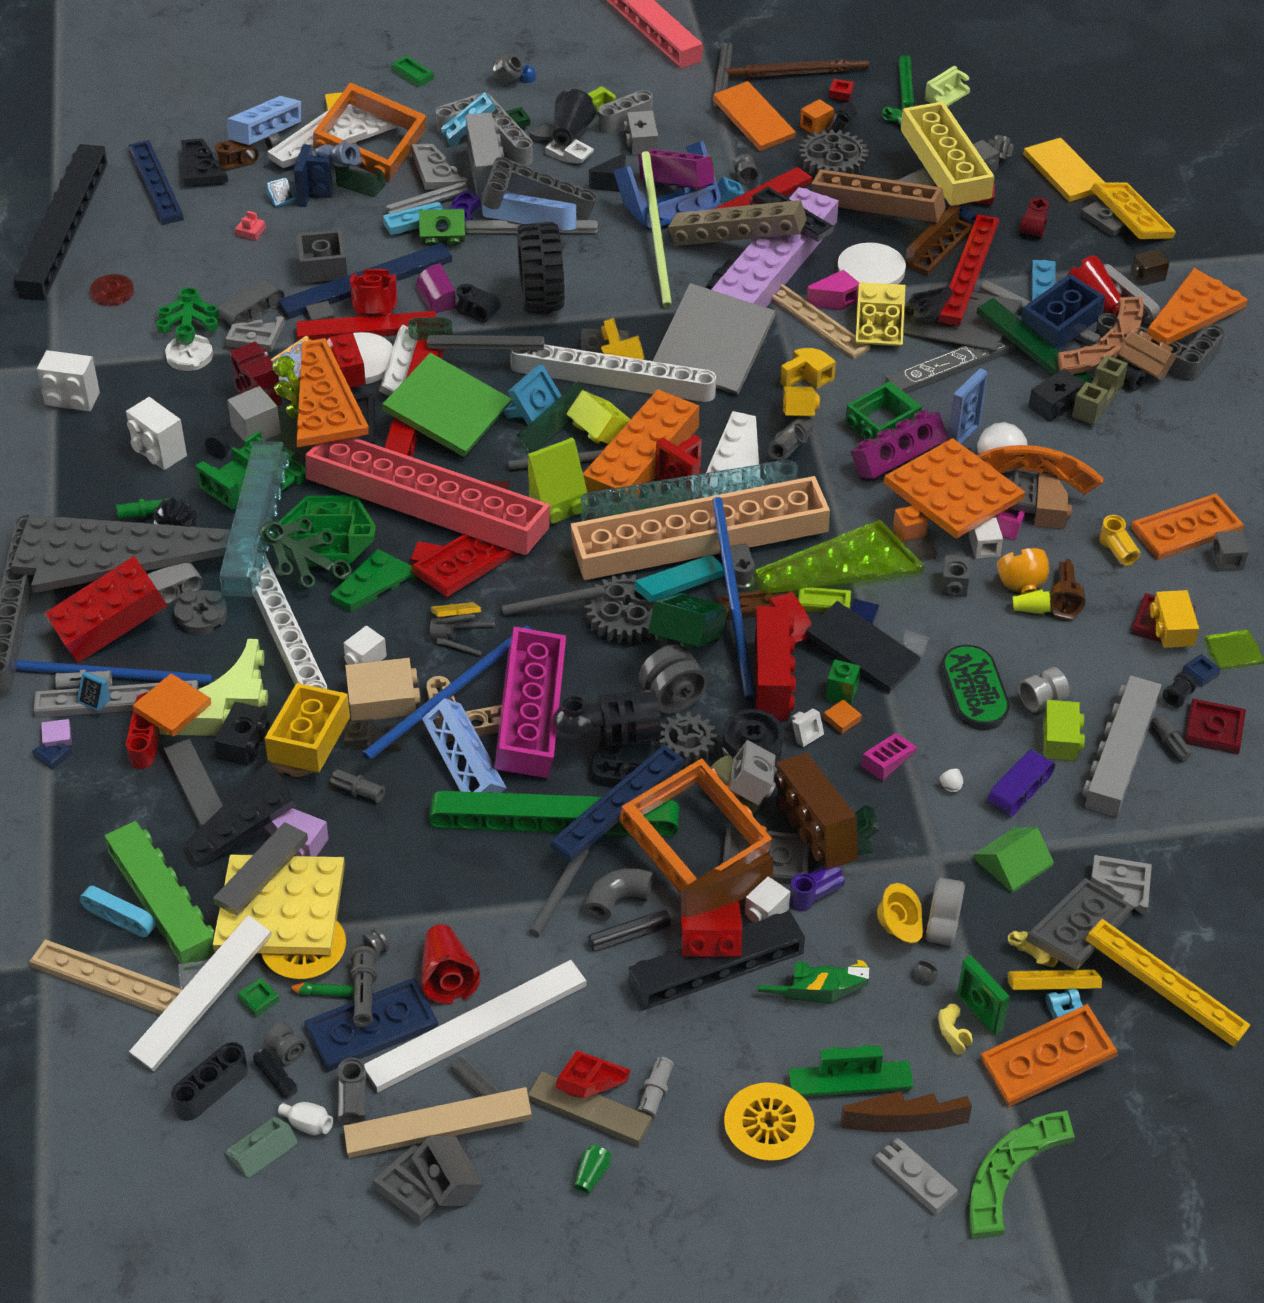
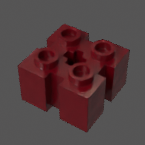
M254 341L230 351L231 364L235 369L233 377L237 391L242 394L260 386L277 406L281 405V394L283 393V387L279 381L281 370L277 362H273L269 358L266 349H262Z

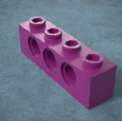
M928 410L919 411L914 414L915 418L896 423V428L880 431L877 433L878 437L859 442V447L850 451L859 477L875 478L948 440L940 413L929 412Z

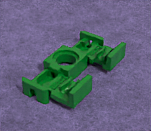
M256 431L246 438L245 446L240 450L235 447L232 448V458L245 467H251L253 461L262 458L264 464L277 471L275 473L267 470L265 475L268 482L281 491L295 482V480L296 485H301L304 482L306 467L295 460V453L278 442L271 445L262 439L261 431ZM278 455L285 457L282 460L273 459L274 456Z

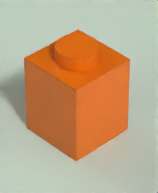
M820 99L801 109L800 127L813 136L814 132L819 134L822 130L825 131V126L834 115V108Z
M912 505L895 509L893 533L902 548L926 542L929 520L926 515Z

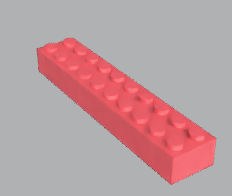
M357 438L319 443L305 455L306 479L446 527L450 530L468 534L474 538L515 551L516 553L527 555L549 529L550 504Z

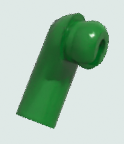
M890 106L885 107L882 110L883 118L887 122L898 123L901 126L902 111L900 109H893Z

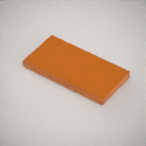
M748 81L713 94V101L759 151L795 138L796 132Z
M1215 493L1132 521L1130 528L1153 556L1160 560L1213 542L1216 532H1242L1244 524Z
M1086 1004L981 1053L980 1059L1008 1107H1011L1117 1057L1118 1051L1089 1005Z

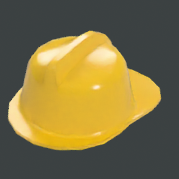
M900 883L889 885L885 889L883 899L878 905L877 918L887 933L895 935L904 942L916 943L922 938L923 933L921 902L915 892L908 886Z

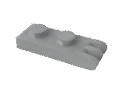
M895 1138L891 1142L892 1147L887 1145L882 1150L884 1154L879 1152L874 1156L875 1162L936 1216L957 1197L958 1190L903 1141Z

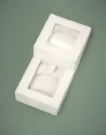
M577 139L568 146L559 145L553 140L545 147L546 155L569 163H582L594 151L593 148Z

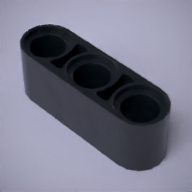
M229 1042L222 1045L175 1084L171 1090V1098L175 1114L179 1119L184 1121L194 1120L247 1075L248 1065L245 1050L241 1044Z

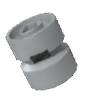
M1056 667L1042 671L1038 676L1033 675L1021 680L1018 686L1019 695L1024 706L1032 713L1045 709L1047 700L1063 701L1070 694L1069 684L1065 675Z

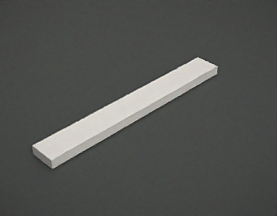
M569 960L365 1063L366 1076L378 1093L586 987V979L572 960Z

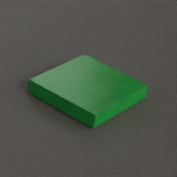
M970 955L962 962L957 996L992 1034L997 1035L1003 1031L1010 996Z

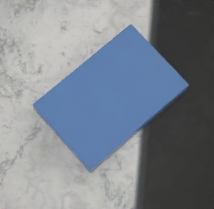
M980 368L953 394L948 440L953 438L962 445L980 427L987 371Z

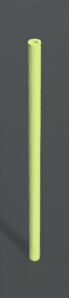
M645 151L641 154L662 304L664 308H669L672 306L651 157L650 153Z

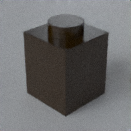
M1159 249L1136 254L1131 266V274L1141 286L1165 281L1170 262Z

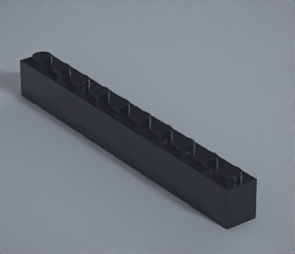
M79 144L76 152L72 154V161L66 167V173L63 179L61 178L57 192H54L53 201L47 207V213L40 222L38 232L34 234V241L31 247L29 246L27 249V256L21 262L18 274L14 276L13 285L17 289L19 298L46 301L108 165L105 146Z

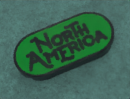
M959 645L948 650L943 657L941 670L958 718L965 724L968 722L972 724L973 728L980 730H989L1000 726L1009 714L1010 703L991 654L983 648L974 645Z

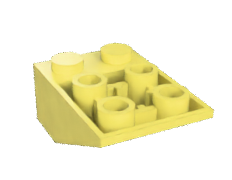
M859 282L856 315L857 344L903 345L906 285Z

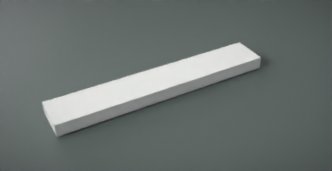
M248 915L129 1051L130 1054L154 1072L272 936L271 931Z

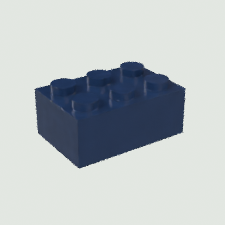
M1069 274L1024 306L1022 321L1056 349H1060L1098 320V317L1103 314L1105 296L1072 274Z

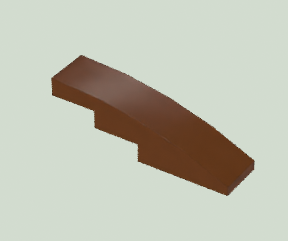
M763 854L749 864L738 861L724 871L713 868L682 888L681 916L689 917L712 911L746 898L767 877L773 879V856Z
M901 1091L842 1106L840 1123L842 1128L872 1132H913L941 1129L969 1123L972 1105L968 1096L938 1103L934 1093L905 1101Z

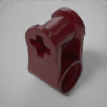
M1040 197L1031 199L1021 221L1020 234L1037 238L1043 237L1047 224L1048 200Z

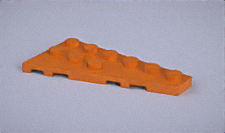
M1194 267L1149 326L1147 334L1152 336V339L1158 343L1171 344L1207 325L1246 308L1249 299L1242 296L1240 292L1223 285L1220 280L1213 279Z
M326 339L302 342L297 447L369 435L367 422Z

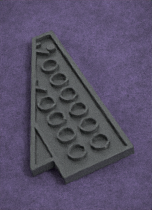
M29 515L11 569L12 574L34 575L31 586L32 592L37 593L95 581L133 556L136 557L143 569L147 571L228 555L233 534L232 530Z

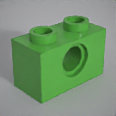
M464 209L419 210L421 242H425L426 245H436L439 241H447L448 244H460L461 241H466ZM444 223L449 227L445 232H439L436 229L437 226Z

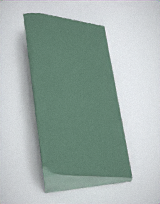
M275 1116L231 1146L225 1153L242 1174L249 1178L297 1144V1139L290 1125Z

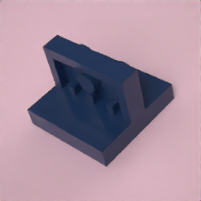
M303 144L294 168L298 207H307L310 196L332 198L333 195L330 157L313 156L312 145Z

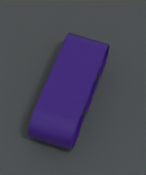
M1030 749L994 785L988 795L987 802L1009 816H1014L1049 780L1054 772L1056 763Z

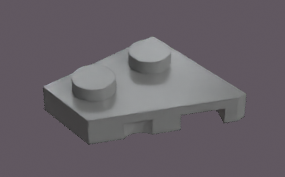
M276 317L277 322L263 324L262 319L249 323L232 324L225 339L226 346L239 348L256 341L262 349L272 352L285 324L284 317Z

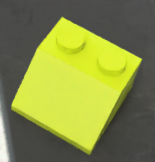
M584 390L580 392L567 412V415L574 420L572 424L582 431L586 430L588 432L587 437L598 444L601 441L609 444L631 420L611 402Z

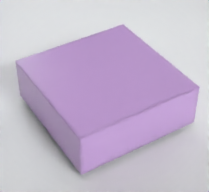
M69 719L42 722V743L45 747L58 746V744L72 745Z

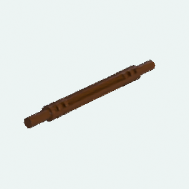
M848 59L753 64L745 65V67L725 68L728 73V77L746 76V78L848 72L851 69H868L869 61H848Z

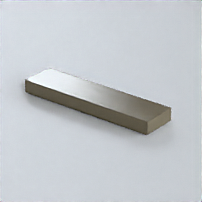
M545 1072L540 1073L528 1094L530 1102L639 1147L652 1123L651 1116L598 1094L586 1098L570 1096L564 1091L555 1088L557 1077Z

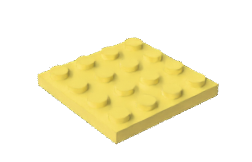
M230 855L224 886L253 855ZM293 856L238 916L220 907L213 941L214 952L222 946L249 915L272 933V936L257 953L331 955L345 868L344 857Z

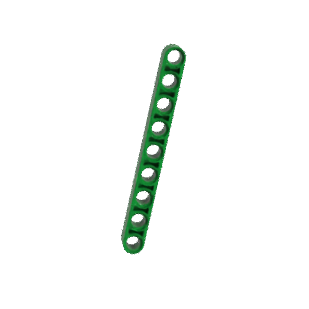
M438 791L432 795L429 822L434 827L442 829L560 833L602 797ZM668 800L643 815L661 837H670L678 832L679 805L673 800ZM620 822L604 834L631 836Z

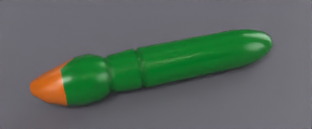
M303 982L291 987L295 993L303 996L313 994L354 997V986Z

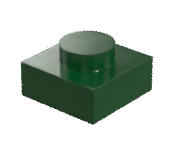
M522 107L506 111L520 128L530 125V117Z

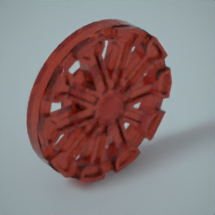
M109 274L96 279L91 284L90 293L94 302H98L99 305L118 306L119 303L124 304L130 300V297L134 295V286L131 279L124 275Z

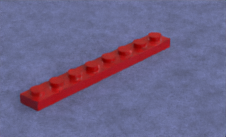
M977 214L950 283L953 294L938 315V322L961 326L999 226V218Z

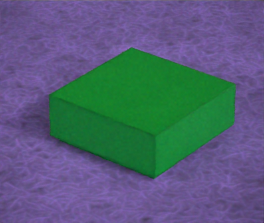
M262 977L237 993L238 1000L256 1018L280 1002L279 995Z

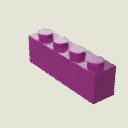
M657 149L647 151L651 157L654 184L663 182L664 186L678 184L679 188L693 186L694 190L705 189L706 185L715 183L712 156ZM638 153L640 179L645 180L642 153Z

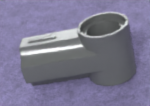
M347 1058L338 1066V1121L349 1125L365 1121L367 1082L363 1062L357 1058ZM352 1075L358 1076L355 1079H347V1077Z

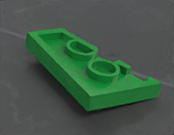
M378 549L330 594L331 602L352 612L377 599L378 594L387 589L393 591L400 587L401 582L408 578L412 581L417 576L411 572V565Z

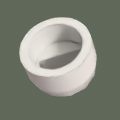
M950 769L939 777L946 791L957 792L962 787L963 777L959 769Z

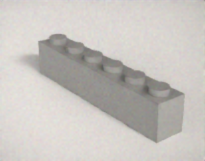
M1130 675L1127 686L1121 685L1117 698L1121 702L1120 704H1114L1111 719H1114V722L1107 723L1104 738H1107V741L1100 742L1097 757H1100V760H1094L1089 775L1093 779L1092 781H1086L1082 796L1087 797L1086 809L1115 818L1118 817L1158 702L1162 684Z

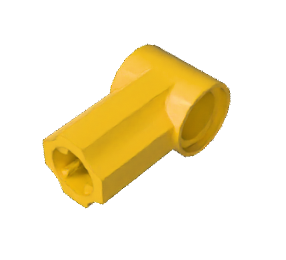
M1109 515L1103 520L1099 541L1106 548H1110L1120 564L1124 566L1132 565L1140 558L1141 552L1126 532L1125 520L1118 515Z

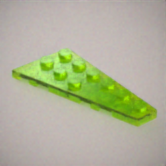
M879 519L754 570V579L767 593H776L923 573L924 564Z

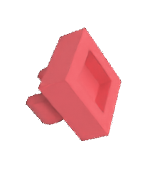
M248 211L247 216L242 218V221L235 228L236 236L257 241L266 229L265 221L257 219V213Z

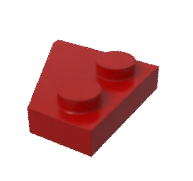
M576 1050L558 1076L555 1088L564 1091L570 1096L586 1098L626 1083L629 1080L631 1069Z

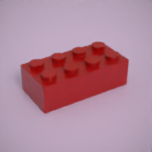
M133 556L48 610L45 614L75 660L80 663L168 605L141 564Z
M757 606L755 626L756 710L770 713L780 722H788L789 711H794V695H790V693L796 692V677L791 675V673H795V657L790 655V653H794L795 639L789 636V634L794 633V618H789V607Z

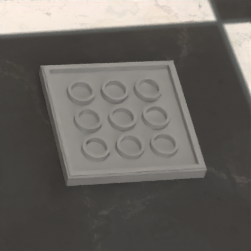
M690 283L653 361L710 370L716 375V388L739 395L774 320L775 310Z

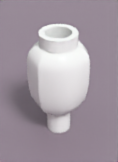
M300 1102L290 1106L282 1103L278 1108L279 1115L288 1118L289 1123L295 1129L306 1134H327L332 1128L333 1117L328 1115L324 1107L317 1104Z

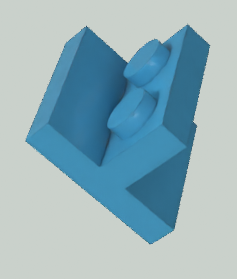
M542 364L536 366L508 391L513 402L503 410V413L507 419L514 417L518 419L524 418L531 432L538 431L567 404Z

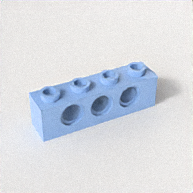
M278 96L227 118L228 139L250 145L268 137L272 133H277L301 122V101Z

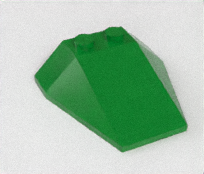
M306 496L279 521L282 525L296 522L302 517H307L311 520L312 529L306 534L295 532L287 535L294 540L317 535L323 530L331 531L334 535V541L326 547L318 545L310 549L332 562L342 559L350 564L374 541L376 525L357 496ZM301 522V527L306 529V524ZM272 532L271 537L275 538V534ZM322 535L323 540L328 542V537ZM283 546L285 554L293 559L291 550ZM305 559L308 567L317 566L316 564Z

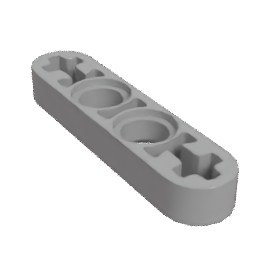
M1104 264L1122 298L1143 297L1142 321L1146 324L1152 323L1161 312L1159 305L1111 265Z

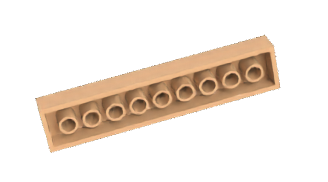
M815 476L572 523L571 540L583 580H589L721 553L712 499L715 497H721L723 501L730 546L747 543L748 547H754L829 532L830 509Z

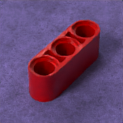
M144 692V693L140 694V695L136 698L135 703H136L139 699H141L145 694H147L148 692ZM134 710L127 735L126 747L132 767L146 769L155 760L160 737L159 727L135 713Z

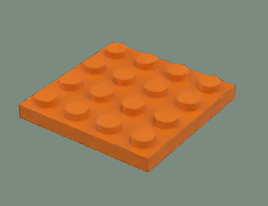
M953 438L885 475L883 482L956 539L1024 499L1026 493Z

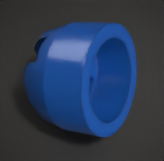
M524 65L523 73L519 80L523 83L534 82L536 80L535 69L532 66Z

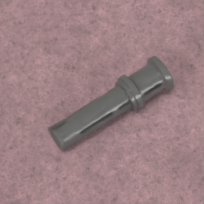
M368 946L357 947L351 952L353 968L350 971V979L354 983L353 1020L354 1024L359 1027L369 1026L373 1022L372 984L377 979V971L374 968V964L377 961V953Z

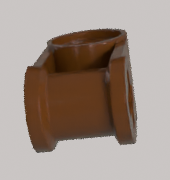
M230 140L219 142L215 145V151L218 153V162L221 169L225 171L244 165H251L259 157V152L253 144L247 145Z

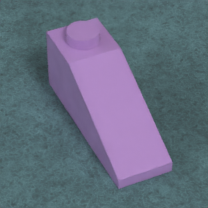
M293 808L264 826L271 835L284 822L308 834V841L294 856L316 857L329 839L326 821Z

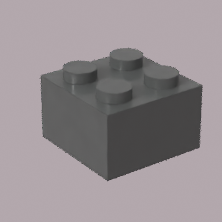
M342 229L297 233L302 283L331 281L348 276Z

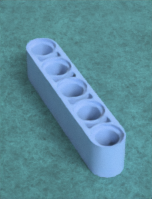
M505 192L499 209H490L482 204L483 216L487 218L523 224L554 222L558 225L559 230L576 229V205L573 203Z

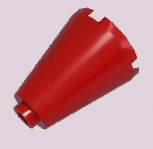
M1089 256L1081 261L1083 265L1078 269L1074 266L1067 275L1072 274L1105 296L1103 314L1110 313L1118 316L1119 298L1122 297L1102 261L1097 256Z
M445 924L435 925L425 935L421 975L422 988L426 996L436 1003L452 1004L454 999L460 997L465 1000L477 990L480 984L479 967L450 926Z

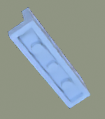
M444 698L422 720L461 792H470L471 777H476L480 787L474 792L501 793L506 789V786L498 771L494 769V764L461 703ZM442 713L444 717L442 729H437L433 720ZM448 734L453 735L455 738L453 750H448L446 747ZM460 755L465 756L467 760L465 772L459 771L457 767Z

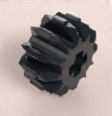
M173 497L169 500L163 499L153 513L154 524L195 527L197 524V512L191 510V504H184L183 498L180 501H176Z

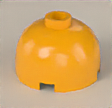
M1022 549L1021 555L1014 556L1013 552L997 561L998 574L1006 588L1023 595L1037 591L1046 582L1049 575V561L1047 554L1042 549Z

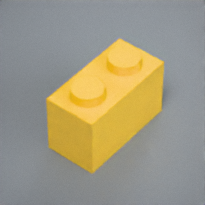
M783 387V411L785 415L815 416V410H819L820 396L818 393H815L813 387Z
M1188 590L1156 592L1154 603L1150 604L1151 618L1156 620V635L1158 638L1161 637L1163 648L1195 646L1199 626Z

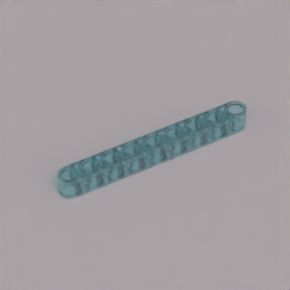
M782 460L589 492L581 498V520L587 521L797 480L798 466L793 461Z

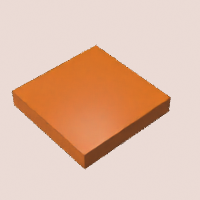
M171 673L133 704V710L174 737L211 705V698Z

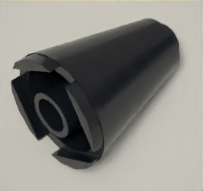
M571 89V91L567 92L564 90L557 96L554 108L553 139L559 145H570L594 120L597 108L593 104L592 97L586 92Z

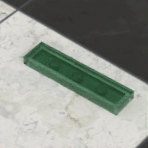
M580 381L574 383L516 435L529 453L537 451L572 419L567 415V412L582 390L587 392Z

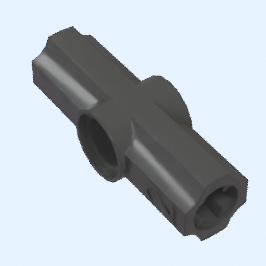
M798 416L784 430L776 433L775 439L769 444L768 454L771 459L781 462L800 445L806 443L808 437L814 432L813 427L815 423L813 419L807 416Z

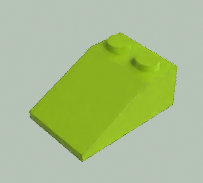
M573 437L528 454L529 497L550 504L549 525L587 511V489Z

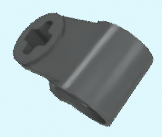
M747 543L730 546L737 590H749L755 584L752 574L754 561Z

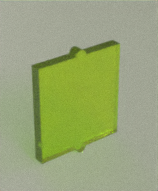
M1250 630L1207 635L1205 637L1211 651L1210 656L1214 657L1221 670L1264 664V658L1259 650L1260 645L1255 642Z

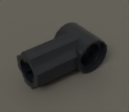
M851 102L843 103L825 126L826 132L830 133L831 129L834 133L842 130V134H844L858 114L856 106Z

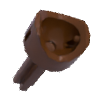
M1066 559L1065 562H1059V583L1055 584L1051 589L1050 604L1056 617L1062 620H1072L1084 608L1086 595L1084 588L1075 582L1074 565L1071 564L1070 559Z

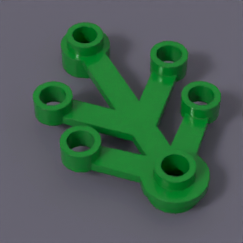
M192 287L181 289L177 297L178 300L157 310L159 320L156 321V327L160 333L169 332L171 324L182 319V325L177 326L175 329L176 339L182 345H189L195 339L192 318L203 323L204 330L211 332L218 329L216 319L219 316L218 307L201 300L197 289ZM183 307V309H181V310L177 311L176 313L172 314L173 311H175V310H177V309ZM193 307L204 310L205 314L193 309Z

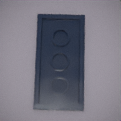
M415 977L372 994L373 1022L369 1026L359 1027L354 1024V1001L304 1021L305 1028L327 1072L337 1069L339 1064L347 1058L362 1059L439 1027L438 1021Z

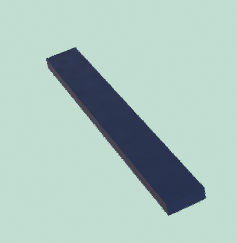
M440 243L368 269L388 270L389 275L392 276L394 273L396 281L421 273L432 265L440 263L443 265L452 262V254ZM363 270L356 272L357 276L363 275ZM353 274L279 299L278 305L287 318L290 319L307 313L306 306L325 301L333 304L350 298V277Z

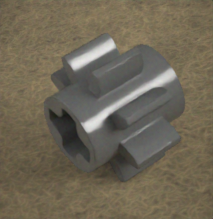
M995 135L994 140H988V144L1000 152L999 161H1005L1006 156H1012L1014 147L1010 143V138Z

